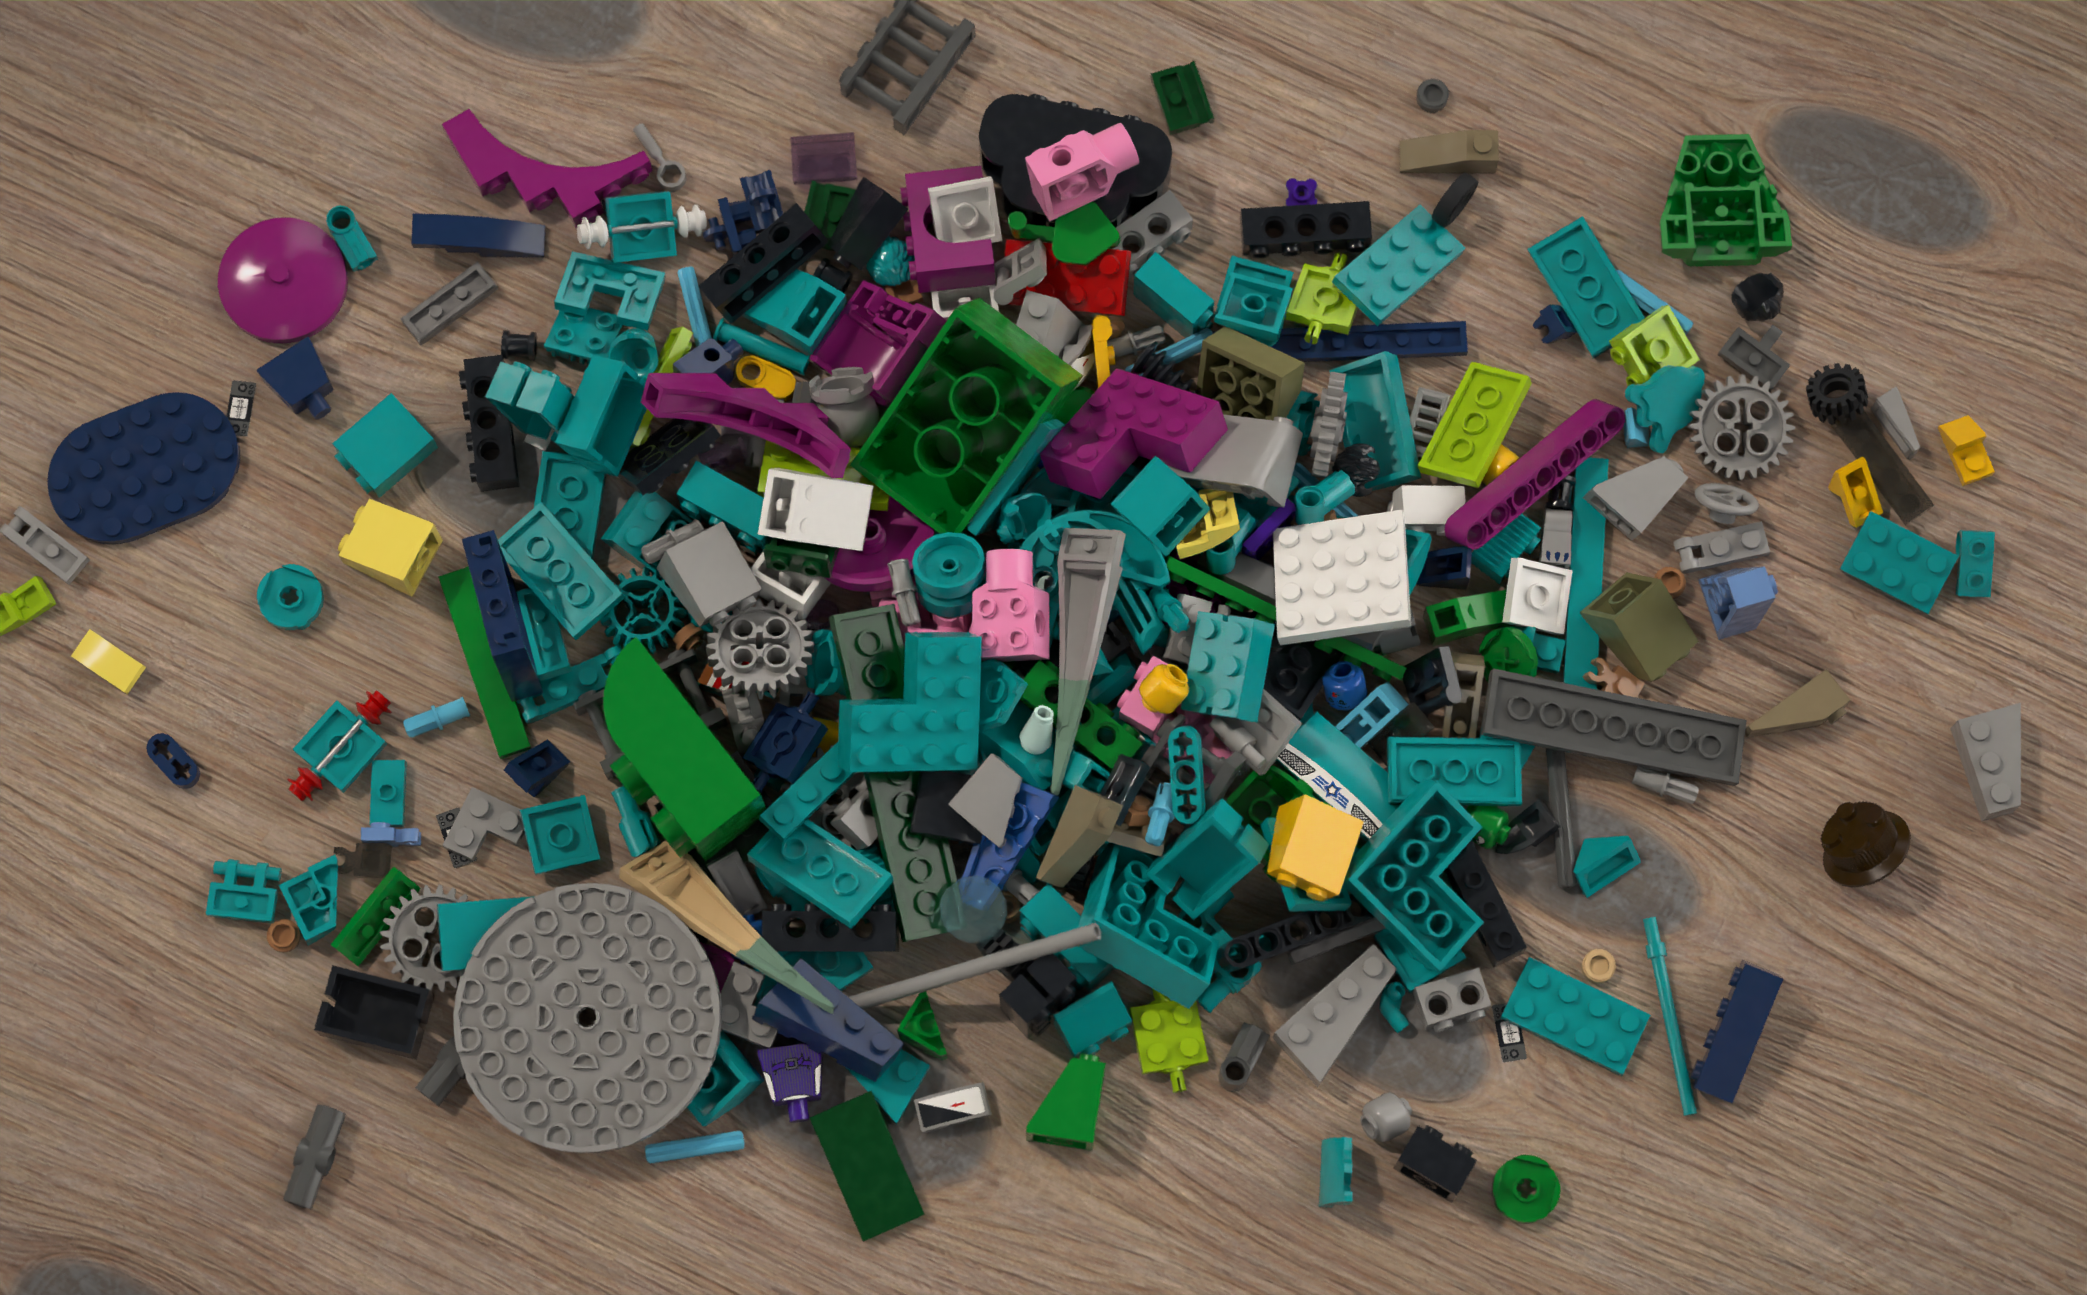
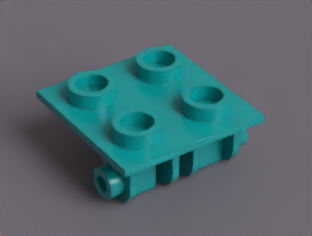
M588 308L586 316L559 311L544 344V348H546L547 352H551L554 357L559 356L566 359L570 357L572 362L576 360V357H580V364H584L586 359L587 364H589L593 355L608 358L610 346L619 335L623 325L617 324V315L593 308Z

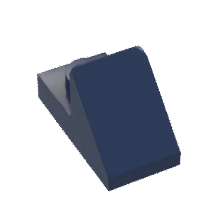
M547 739L509 761L504 771L526 793L528 792L531 796L535 797L569 765L570 761Z

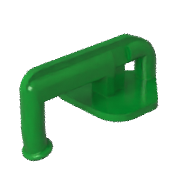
M1090 202L1056 218L1055 227L1026 224V216L1019 211L1012 212L1008 217L1009 228L1014 238L1035 241L1040 238L1042 242L1052 243V251L1056 259L1067 264L1087 265L1106 250L1118 247L1121 241L1117 229L1094 202Z

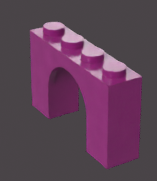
M981 166L905 174L906 187L900 188L902 204L905 207L909 206V211L903 215L905 231L912 232V236L906 237L908 256L914 255L915 261L908 262L911 281L917 280L919 293L996 284L991 239L950 243L938 240L928 232V229L933 224L928 188L983 178Z

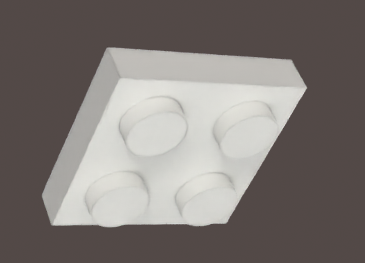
M991 176L928 188L936 239L950 243L991 239V243L1002 241L994 183Z
M1519 557L1511 558L1502 623L1519 627H1536V631L1553 635H1564L1573 570Z

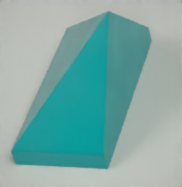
M1628 835L1585 838L1573 872L1583 894L1588 898L1641 863V860Z

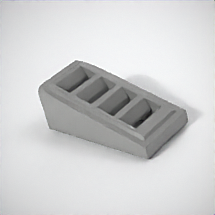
M1422 387L1418 388L1410 418L1414 439L1430 443L1446 412L1450 395ZM1421 402L1440 406V409L1421 405ZM1418 413L1435 417L1437 421L1433 422L1418 418ZM1416 426L1434 432L1433 435L1414 431V428ZM1415 445L1417 457L1421 459L1426 448Z
M1894 387L1876 399L1871 407V411L1904 456L1910 460L1916 455L1920 445L1897 387Z

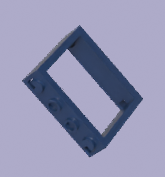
M492 530L463 538L462 542L491 654L511 701L514 702L544 693L541 681L537 675L516 593L515 582L495 531Z

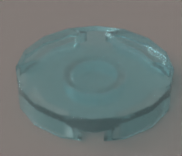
M980 876L962 877L952 884L951 887H948L943 894L940 904L941 920L948 932L958 940L968 943L985 942L994 937L1004 926L1007 916V902L1001 889L989 879Z

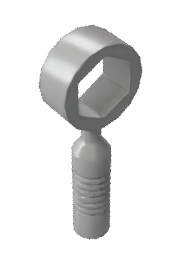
M643 123L637 125L633 129L634 133L642 145H644L651 158L657 160L660 164L657 170V179L660 186L670 192L680 190L686 182L684 167L676 161H665L662 157V150ZM666 169H678L681 177L677 183H665L662 176Z

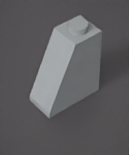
M1663 456L1595 485L1583 498L1632 541L1643 532L1689 477L1683 473L1682 467L1677 462L1671 459L1668 460Z

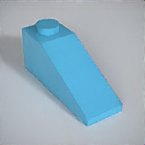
M1386 682L1371 692L1335 727L1360 749H1363L1410 705L1389 682Z

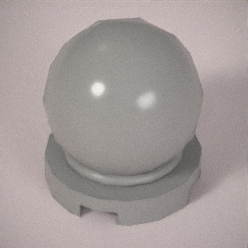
M844 367L831 370L832 376L820 380L819 375L815 376L809 381L810 395L815 402H818L817 407L829 417L828 428L849 447L855 448L863 445L879 423V409L875 399L870 395L874 390L872 388L874 385L873 373L864 374L861 367Z

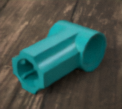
M341 205L329 210L326 216L329 231L352 270L355 272L371 266L378 259V256L355 219L353 211ZM341 218L350 220L349 226L345 229L335 228V222Z
M1342 470L1339 472L1335 471L1315 486L1300 488L1295 495L1296 523L1302 525L1322 522L1328 512L1355 493V485L1350 480L1349 475Z
M1238 507L1236 510L1240 530L1226 541L1206 550L1207 568L1212 573L1219 575L1227 574L1234 569L1236 564L1235 558L1242 549V544L1250 537L1257 525L1256 519L1248 511Z

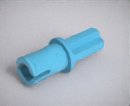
M460 697V699L436 708L432 705L431 710L407 718L403 721L407 735L413 738L436 728L443 730L444 725L464 717H469L470 713L464 698Z
M1164 782V784L1160 783L1158 785L1155 801L1148 810V815L1151 818L1145 841L1148 844L1161 846L1168 823L1174 820L1171 783Z

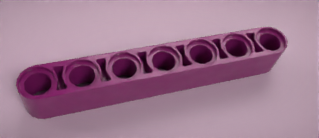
M1592 399L1454 512L1446 521L1445 536L1449 540L1472 550L1482 547L1618 434L1625 423L1623 409L1598 399Z

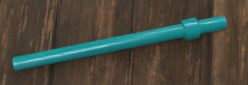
M1656 917L1643 919L1648 945L1645 946L1648 960L1652 961L1684 1116L1697 1114L1664 958L1667 956L1665 942H1661Z

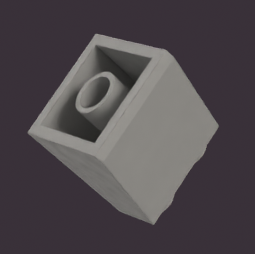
M1027 290L1016 325L1060 359H1063L1064 346L1078 343L1079 329L1084 324L1059 299Z
M723 521L667 549L657 566L659 574L700 627L707 623L715 626L729 617L727 613L736 608L740 612L750 608L757 603L755 598L758 597L762 590Z

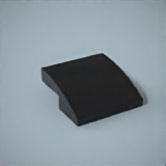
M947 770L920 771L910 833L937 840L946 838L973 846L980 845L982 833L949 805L951 800L973 775Z

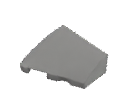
M991 753L951 800L949 805L999 848H1002L1007 840L1004 837L1009 818L1013 817L1015 809L1014 799L1016 794L1019 793L1023 778L1000 757Z

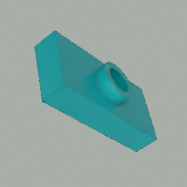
M372 760L369 825L374 822L389 823L390 827H404L407 762L405 760Z

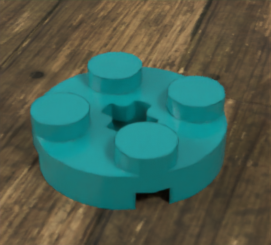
M296 564L283 565L282 568L276 569L274 572L270 571L263 577L257 590V602L261 613L271 625L282 630H303L310 626L311 622L318 617L324 603L323 587L309 569ZM291 590H296V596L299 598L298 601L293 602L291 605H286V600L282 598L283 594H289Z

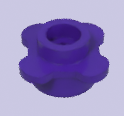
M1291 178L1286 182V189L1288 190L1287 206L1317 204V199L1315 198L1317 182L1314 179L1309 178L1306 181H1297ZM1302 191L1305 195L1299 196L1298 193Z

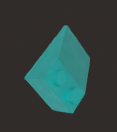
M1018 701L1006 724L979 732L978 745L987 758L991 753L1000 757L1023 778L1022 782L1045 790L1052 784L1051 771L1054 764L1056 729H1052V744L1045 752L1031 754L1025 751L1021 745L1019 735L1033 711L1021 701Z

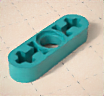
M1182 726L1174 729L1168 738L1172 810L1179 822L1191 824L1198 821L1206 811L1201 736L1195 728ZM1183 732H1185L1187 738H1192V744L1186 748L1187 756L1194 754V760L1185 759L1178 762L1177 756H1184V747L1177 744V738L1182 737ZM1183 765L1191 766L1195 771V780L1191 784H1184L1179 779L1178 772ZM1196 788V793L1189 795L1191 805H1196L1197 811L1192 812L1191 817H1188V812L1181 809L1182 805L1187 804V793L1180 795V790Z

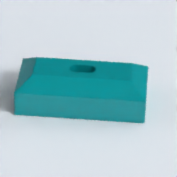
M1126 653L1110 663L1114 672L1097 675L1091 679L1086 698L1095 705L1100 702L1106 706L1136 681L1134 675L1138 668Z

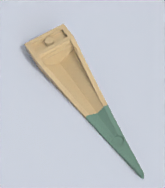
M664 841L620 868L619 878L670 910L688 928L833 1014V1003L802 977L760 936L715 886L691 855L687 853L680 859L668 842Z

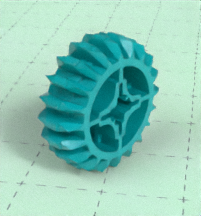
M646 567L643 568L641 576L637 575L635 568H631V578L626 579L624 574L619 573L620 584H615L625 596L622 601L630 609V613L625 618L627 622L622 627L617 621V610L620 602L599 621L602 626H608L604 630L606 637L615 635L612 641L615 646L621 645L625 641V647L632 639L637 637L644 647H649L651 654H655V644L660 643L663 649L668 648L666 638L669 637L673 640L677 634L673 629L681 630L685 626L679 619L687 617L688 613L687 610L680 608L684 605L665 580L661 581L658 570L650 577L649 569ZM641 588L654 589V591L650 590L643 596H636L631 593ZM663 595L669 601V613L665 622L656 613V609L660 605L659 600ZM635 606H637L638 608L640 607L642 609H646L648 607L651 616H649L648 614L645 615L644 613L638 615ZM644 626H650L655 629V631L648 634L632 633V631L637 632L638 629Z

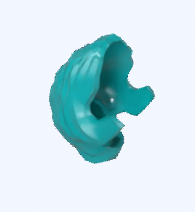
M888 235L866 264V269L875 282L883 286H896L910 280L908 261H915L914 255L908 256L906 241Z
M1022 493L1008 498L1001 505L999 527L996 532L1000 536V541L1005 544L1015 543L1019 539L1025 541L1037 528L1045 524L1046 520L1053 519L1051 504L1040 493Z

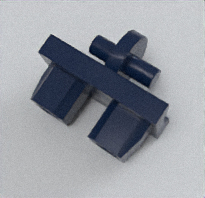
M771 170L764 171L755 176L740 178L756 234L763 232L784 214Z
M725 197L718 199L724 225H719L717 217L710 218L708 220L710 228L703 232L705 242H715L717 250L726 248L724 239L728 237L734 256L757 236L754 228L741 232L736 230L735 224L751 220L746 200L728 203V199Z

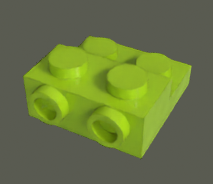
M1669 305L1661 306L1641 322L1631 324L1609 340L1612 346L1610 355L1616 364L1623 365L1628 374L1626 383L1628 386L1645 383L1655 372L1664 366L1672 365L1688 368L1700 360Z

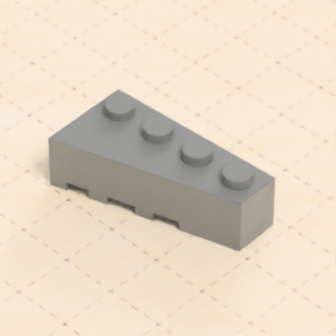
M1374 944L1274 1032L1273 1039L1317 1088L1396 971L1393 964Z

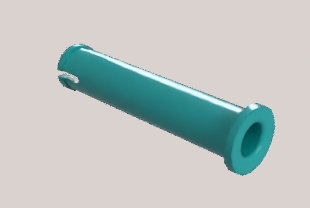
M725 318L720 320L713 339L717 342L719 340L727 343L729 340L734 339L744 351L791 369L801 375L805 374L810 363V355H805L726 323Z

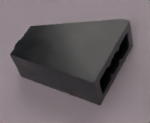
M863 177L828 243V246L836 252L833 258L847 269L854 265L862 271L907 212L908 208L888 192Z

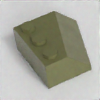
M1223 327L1202 341L1197 389L1201 388V390L1198 392V395L1219 401L1223 415L1274 420V417L1286 418L1301 392L1305 363L1231 328Z

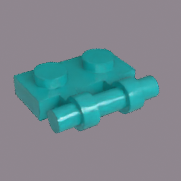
M228 859L227 862L215 861L213 873L225 875L224 883L210 882L206 915L216 918L274 923L278 890L266 888V883L268 880L280 881L282 868L269 867V863L258 862L257 865L240 864L239 860ZM238 876L254 878L253 886L236 885Z

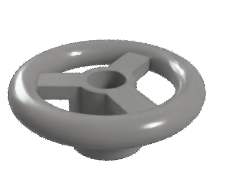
M1707 483L1698 486L1695 490L1697 501L1711 509L1709 517L1719 523L1732 524L1735 522L1736 516L1751 515L1759 508L1758 500L1752 494L1735 486ZM1741 499L1745 501L1748 505L1742 506L1737 502V500Z

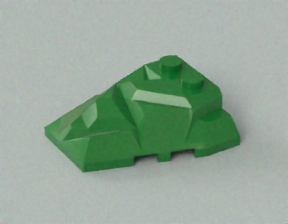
M1750 134L1685 135L1666 205L1659 223L1661 251L1663 254L1674 259H1683L1685 264L1690 267L1746 266L1761 263L1762 257H1776L1791 250L1792 239L1789 216L1786 209L1782 210L1776 198L1777 191L1774 184L1770 185L1764 173L1765 166Z

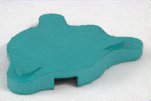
M1664 366L1655 372L1645 383L1631 384L1626 388V399L1637 406L1638 425L1646 428L1652 425L1649 447L1652 451L1664 453L1668 449L1673 435L1694 419L1689 414L1691 411L1699 410L1695 400L1701 399L1702 387L1705 382V374L1700 367Z

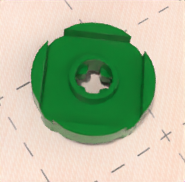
M1519 1155L1504 1163L1497 1170L1492 1182V1196L1496 1209L1503 1213L1506 1218L1517 1223L1530 1224L1543 1220L1556 1207L1560 1197V1182L1555 1172L1550 1168L1551 1166L1545 1160L1533 1155ZM1524 1180L1530 1181V1187L1535 1189V1194H1529L1527 1199L1522 1198L1521 1192L1517 1191V1185H1522Z

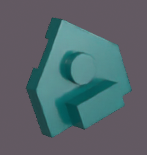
M997 659L981 662L979 732L1006 724L1028 685L1008 666Z

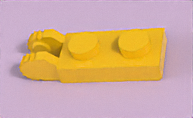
M1105 314L1097 315L1092 320L1097 388L1110 376L1109 365H1115L1114 346H1107V340L1113 334L1112 327L1110 326L1112 323Z

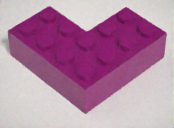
M1116 368L1042 450L1040 456L1050 482L1101 499L1138 456L1150 460L1156 456L1168 466L1191 473L1227 432L1228 428L1219 401Z

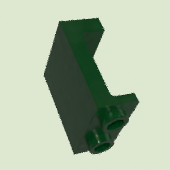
M773 537L771 544H765L763 551L766 568H772L778 572L790 571L801 573L813 578H830L840 548Z

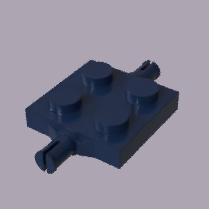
M810 691L807 692L799 708L787 707L777 702L742 757L759 769V772L752 781V785L760 794L770 778H781L794 784L829 729L810 715L820 700L817 695Z

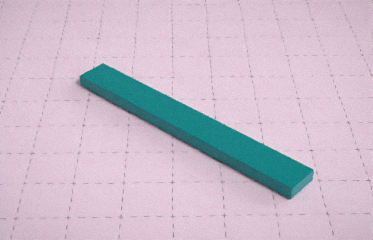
M1589 457L1574 471L1576 484L1573 489L1574 511L1572 512L1571 564L1569 570L1573 571L1567 607L1563 683L1597 690V684L1586 682L1583 675L1589 671L1596 676L1598 675V668L1593 666L1591 661L1599 656V636L1582 617L1580 611L1602 594L1606 518L1583 497L1595 485L1608 480L1609 459Z

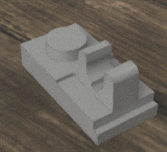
M732 688L723 690L722 695L738 753H744L764 724L757 693L753 691L750 697L746 698L745 689L743 688L736 694L733 693Z

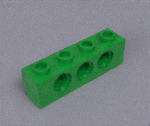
M1038 660L1023 679L1028 685L1019 700L1033 712L1038 706L1049 707L1054 713L1053 728L1056 729L1058 703L1053 704L1046 700L1045 689L1048 687L1059 689V668L1048 660L1045 664ZM1086 698L1083 709L1087 712L1088 720L1085 724L1078 726L1073 744L1111 773L1120 754L1132 758L1143 743L1138 740L1140 734L1126 723L1121 726L1112 719L1114 713L1100 702L1095 705ZM1106 728L1112 732L1114 740L1111 745L1106 746L1098 742L1096 735L1099 729Z

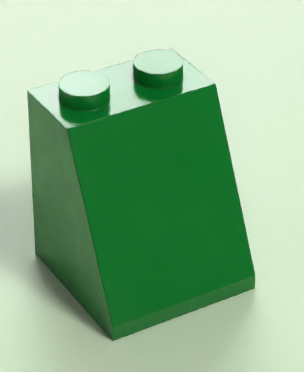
M1080 1054L1079 1058H1072L1028 1123L1026 1127V1141L1093 1151L1106 1063L1099 1062L1100 1057Z

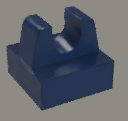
M1548 305L1540 311L1541 315L1533 323L1534 329H1541L1545 325L1548 326L1549 334L1542 339V342L1545 344L1568 339L1577 333L1561 305Z

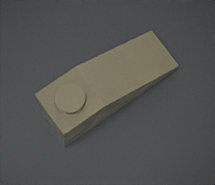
M1463 130L1400 140V173H1496L1499 162L1498 130Z
M1451 652L1462 699L1453 706H1444L1441 738H1475L1485 669L1484 656Z
M1826 669L1749 724L1745 730V735L1748 738L1818 727L1827 720L1830 724H1833L1847 713L1844 708L1851 700Z
M1075 785L1036 878L1063 888L1111 836L1123 805Z

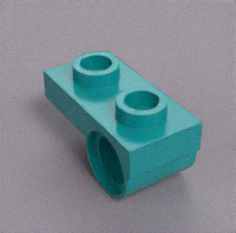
M1958 531L1956 537V555L1959 556L1957 559V596L1991 597L1994 531Z

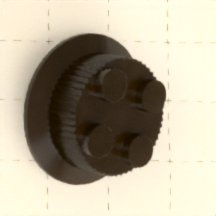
M1859 801L1854 804L1845 802L1837 808L1836 813L1826 822L1827 824H1825L1821 834V845L1824 849V869L1834 882L1846 887L1868 886L1886 878L1903 862L1911 844L1910 829L1899 815L1885 811L1880 805L1867 801Z

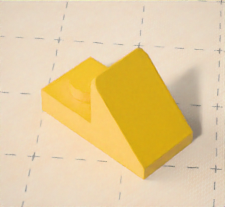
M1969 415L1937 427L1962 486L1987 478L1995 473L1982 443L1987 437L1986 433Z
M1862 456L1834 472L1828 488L1829 491L1841 497L1850 525L1855 528L1863 525L1870 511L1878 515L1883 514L1866 458Z

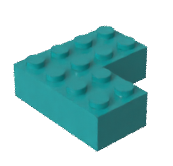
M905 632L903 699L840 700L838 767L849 772L978 770L982 637L970 632Z
M1422 780L1350 861L1343 886L1426 969L1441 971L1484 923L1439 877L1481 830L1482 826L1438 781Z
M1110 842L1096 860L1078 926L1080 928L1096 923L1101 931V939L1079 945V947L1189 1009L1210 985L1220 941L1163 909L1166 893L1146 875L1156 857L1155 855Z

